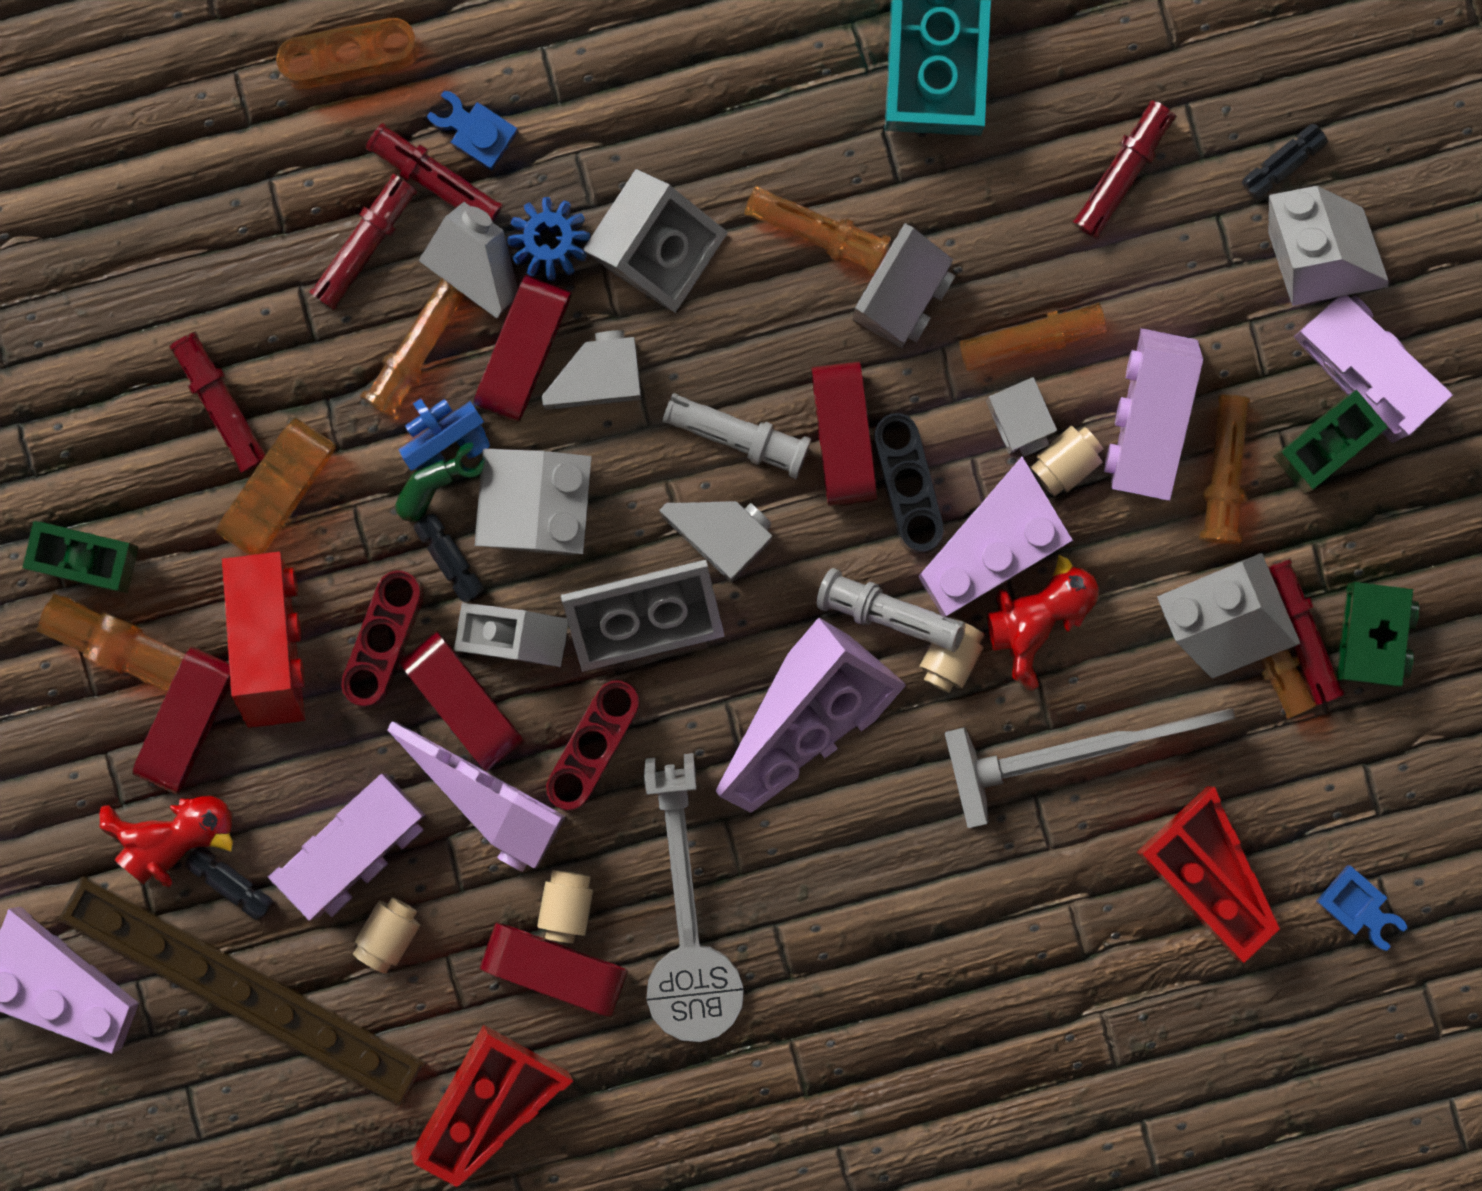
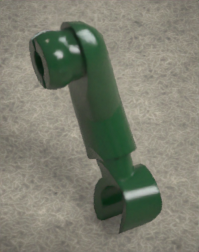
M474 443L462 445L457 452L456 458L448 462L441 460L414 472L396 500L395 509L398 516L407 522L420 520L425 515L437 489L454 482V477L460 474L465 477L479 475L483 470L485 457L474 468L465 467L461 461V458L473 448Z

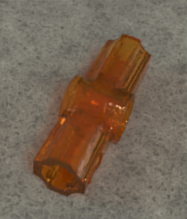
M55 593L46 604L39 618L37 632L83 652V657L120 674H123V672L129 673L139 678V680L165 691H168L186 654L143 634V629L106 612H103L101 615L86 608L85 605Z

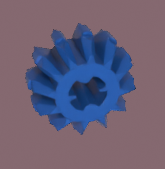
M544 197L542 200L543 212L537 214L531 203L524 205L525 212L530 218L528 222L521 218L513 217L511 221L512 226L524 234L509 236L507 240L510 247H524L513 257L516 265L524 264L532 259L527 271L529 276L535 278L543 265L546 266L548 281H555L557 276L555 266L561 264L564 272L570 276L575 271L568 258L571 256L578 261L586 260L587 253L574 244L588 243L591 236L586 231H575L585 222L582 213L575 214L566 220L571 208L569 202L563 201L559 205L557 212L554 213L552 212L551 199ZM548 229L551 234L557 232L562 234V237H556L559 245L555 249L551 250L546 244L540 247L536 245V242H542L540 233L543 230Z

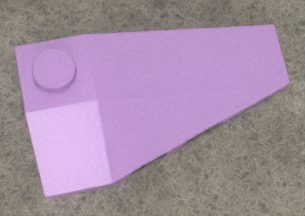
M818 618L787 654L716 789L719 797L750 813L795 781L799 776V768L819 753L826 758L837 750L834 742L857 726L860 731H863L875 722L906 685L850 635Z
M392 722L388 728L390 734L493 846L501 850L497 857L498 859L522 872L526 865L534 869L539 866L563 823L565 815L400 723Z

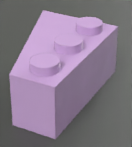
M1141 328L1137 350H1131L1128 360L1126 379L1130 380L1127 398H1120L1115 418V426L1121 427L1118 444L1109 445L1104 472L1111 473L1112 489L1170 501L1203 362L1198 340Z
M1023 457L1016 462L918 576L942 616L946 617L1073 541Z

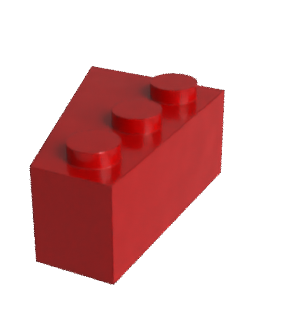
M280 551L222 558L231 695L248 728L306 721L302 688L305 687V674L302 659L298 658L296 643L301 642V625L298 613H293L291 597L298 596L295 568H287Z
M1207 786L1136 853L1236 960L1245 963L1280 928L1259 882L1249 866L1240 846L1241 843L1235 830L1232 829L1215 787Z
M483 1025L411 1152L414 1165L455 1187H459L495 1154L512 1134L524 1123L531 1121L549 1100L573 1082L570 1073L566 1069Z

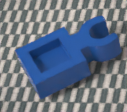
M443 91L441 97L445 102L453 106V112L448 118H440L430 112L427 115L430 123L439 130H455L457 133L451 140L452 146L493 171L519 132L518 128L478 102L471 112L468 113L463 109L460 99L454 93Z
M1350 865L1343 869L1315 901L1352 934L1356 935L1365 926L1368 929V937L1371 943L1385 951H1388L1391 946L1381 938L1380 930L1382 926L1392 923L1395 928L1402 932L1407 929V925L1401 917L1391 913H1382L1378 909L1387 897Z

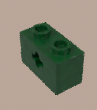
M1356 389L1346 395L1273 457L1305 494L1328 478L1387 429L1388 426Z
M33 521L22 568L128 593L139 546Z
M1360 582L1347 584L1336 675L1338 681L1402 687L1403 678H1410L1414 654L1412 649H1407L1409 629H1416L1419 617V602L1412 600L1414 589ZM1381 622L1382 631L1389 633L1390 638L1388 642L1380 643L1379 649H1377V640L1369 638L1370 629L1378 628Z

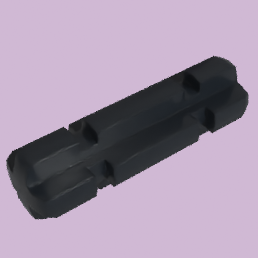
M1310 124L1297 135V140L1291 139L1261 164V169L1256 167L1242 180V184L1248 194L1254 199H1260L1273 188V183L1279 184L1309 159V154L1314 156L1328 143L1324 132L1316 124Z
M431 513L417 521L414 525L415 532L423 543H428L429 547L427 550L448 581L452 580L455 584L452 588L459 599L466 603L480 595L484 591L483 585L475 573L471 574L469 572L470 565L451 536L444 534L445 527L439 518Z
M197 847L186 860V868L197 877L204 876L206 884L235 906L241 904L243 906L242 911L254 920L262 919L273 904L272 898L260 889L256 891L252 889L253 884L225 862L220 861L218 863L215 860L217 856L205 847Z

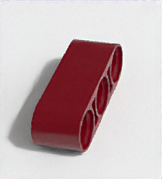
M525 275L484 371L473 405L515 422H520L568 308L571 292Z
M860 361L811 367L828 507L877 501Z
M396 570L384 575L377 584L341 683L343 694L355 705L370 707L381 703L388 695L400 664L399 661L402 659L424 598L422 584L416 577L406 571ZM407 580L413 589L412 599L405 606L395 607L388 599V589L395 581ZM388 625L395 632V644L389 651L379 653L371 645V634L377 627ZM368 670L377 677L378 689L373 696L363 699L356 694L353 684L354 679L359 673Z
M438 631L399 661L408 676L484 771H489L525 742Z
M193 646L189 648L180 663L138 754L132 771L134 776L176 795L180 793L231 686L228 662Z
M620 680L610 681L602 685L597 691L548 778L546 784L547 795L556 807L564 810L576 809L584 805L590 798L638 713L640 706L639 696L630 684ZM620 688L629 694L631 706L625 715L614 717L606 712L604 698L609 691ZM589 731L600 732L607 741L606 752L598 759H589L580 750L581 738ZM566 773L576 775L583 784L581 796L573 802L562 800L556 792L557 780Z
M496 922L479 966L480 970L608 1017H612L628 974V970L623 967Z

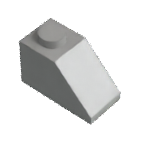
M463 202L444 218L419 261L498 318L512 305L518 291L504 231L492 222L486 212Z
M622 330L596 333V341L585 342L542 395L545 410L642 400L635 338H625L624 331Z
M462 602L454 650L561 667L568 621L567 618L530 611Z

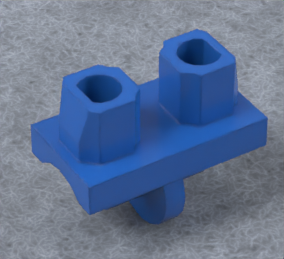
M420 398L413 403L420 416L405 425L412 437H415L428 427L429 429L398 450L409 469L413 471L416 468L418 471L441 460L446 461L441 451L455 441L460 447L466 443H474L473 448L466 454L468 459L476 457L483 452V449H488L490 444L484 429L480 425L484 421L471 401L440 422H437L453 411L450 405L444 399L429 409Z

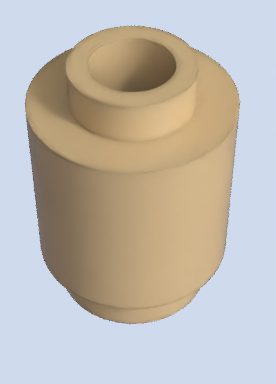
M1070 426L1052 441L1049 446L1036 455L1038 461L1030 467V470L1054 497L1062 490L1068 493L1103 463L1098 456L1103 447L1086 427L1078 432L1074 427Z
M950 617L951 619H954L956 621H961L956 618ZM965 623L966 627L962 642L955 652L931 643L919 666L927 672L924 681L947 693H950L953 686L963 689L984 648L980 643L985 634Z
M552 870L550 881H545L537 925L538 928L546 929L545 939L574 943L575 935L586 934L593 889L589 888L591 876Z
M394 897L391 898L389 903L378 901L355 940L358 946L353 955L369 967L386 974L391 965L397 966L421 926L413 919L417 911Z

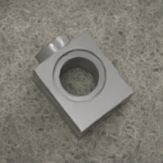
M1034 377L987 398V406L1009 454L1020 450L1023 457H1026L1050 445L1047 437L1052 436L1057 429Z

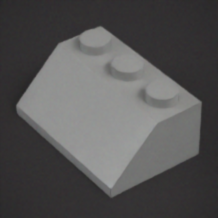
M706 560L561 595L582 672L725 637Z

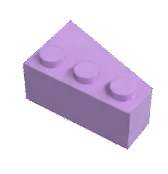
M1347 295L1336 297L1302 328L1294 338L1347 395L1356 389L1360 392L1388 426L1382 433L1391 443H1394L1410 435L1453 394L1416 361L1392 333L1385 331L1372 319L1373 313L1361 299L1355 295L1351 298Z
M381 773L347 804L317 836H312L302 846L303 849L282 869L280 867L277 868L268 878L308 920L320 917L325 911L332 918L353 898L347 892L348 889L360 878L369 883L388 865L383 856L397 844L403 850L424 830L418 823L426 815L386 773Z
M22 907L8 909L0 930V1012L111 1054L122 1049L139 1003L92 964L89 965L74 953L60 938L52 935L31 918L32 916Z

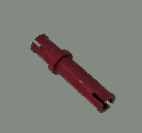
M1151 100L1130 135L1123 136L1119 142L1121 149L1089 196L1084 207L1072 221V224L1078 227L1079 230L1092 238L1098 239L1110 217L1122 202L1140 171H1142L1146 163L1151 164L1156 157L1155 149L1177 118L1167 107Z
M384 123L377 127L367 142L365 149L372 151L400 170V177L406 181L415 180L455 208L465 202L469 206L477 207L486 212L492 222L495 220L503 207L502 203L495 201L464 178L428 155L429 150L420 144L418 147H415L387 128V125Z
M395 174L390 176L391 179L369 209L363 208L359 214L362 220L314 288H311L309 293L333 310L338 307L337 304L385 236L391 237L396 229L393 225L414 195L416 196L418 193L415 188L404 180L402 181Z
M192 332L188 335L189 337L187 335L172 343L169 348L174 353L190 381V385L187 387L191 394L198 395L234 457L240 472L245 473L262 464L269 457L257 441L223 379L226 375L222 368L216 369L197 332Z
M1291 558L1281 561V563L1278 562L1270 565L1268 568L1300 644L1293 646L1313 695L1315 705H1320L1324 701L1329 702L1343 696L1345 693L1340 686L1310 609L1314 605L1311 598L1305 599L1291 564Z

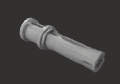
M675 393L672 394L671 400H669L662 421L663 423L683 428L704 438L747 453V458L754 464L758 465L762 461L789 471V477L794 479L798 478L812 440L805 436L800 440L776 431L773 428V424L769 422L765 424L761 422L758 426L740 420L724 412L690 401Z
M834 568L830 569L825 575L817 596V608L820 610L828 611L832 608L853 616L854 621L861 625H869L872 622L882 624L907 635L936 644L951 652H955L959 648L964 637L966 627L964 622L944 617L935 612L883 594L879 585L873 582L864 585L842 577V572Z

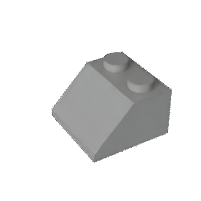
M635 169L583 250L613 274L676 313L728 232L672 186Z
M1319 186L1269 195L1268 233L1292 306L1388 287V278L1362 207Z
M905 223L856 305L852 320L901 349L908 338L917 343L931 317L923 313L932 297H935L941 301L955 278V275L948 272L953 259L916 229Z
M483 449L482 459L485 457V463L480 476L474 546L560 555L583 554L591 456L548 451Z
M737 502L666 503L659 510L661 517L730 583L772 542V535L767 531L772 523L751 503L745 509Z
M1262 553L1157 596L1175 641L1212 679L1300 644Z

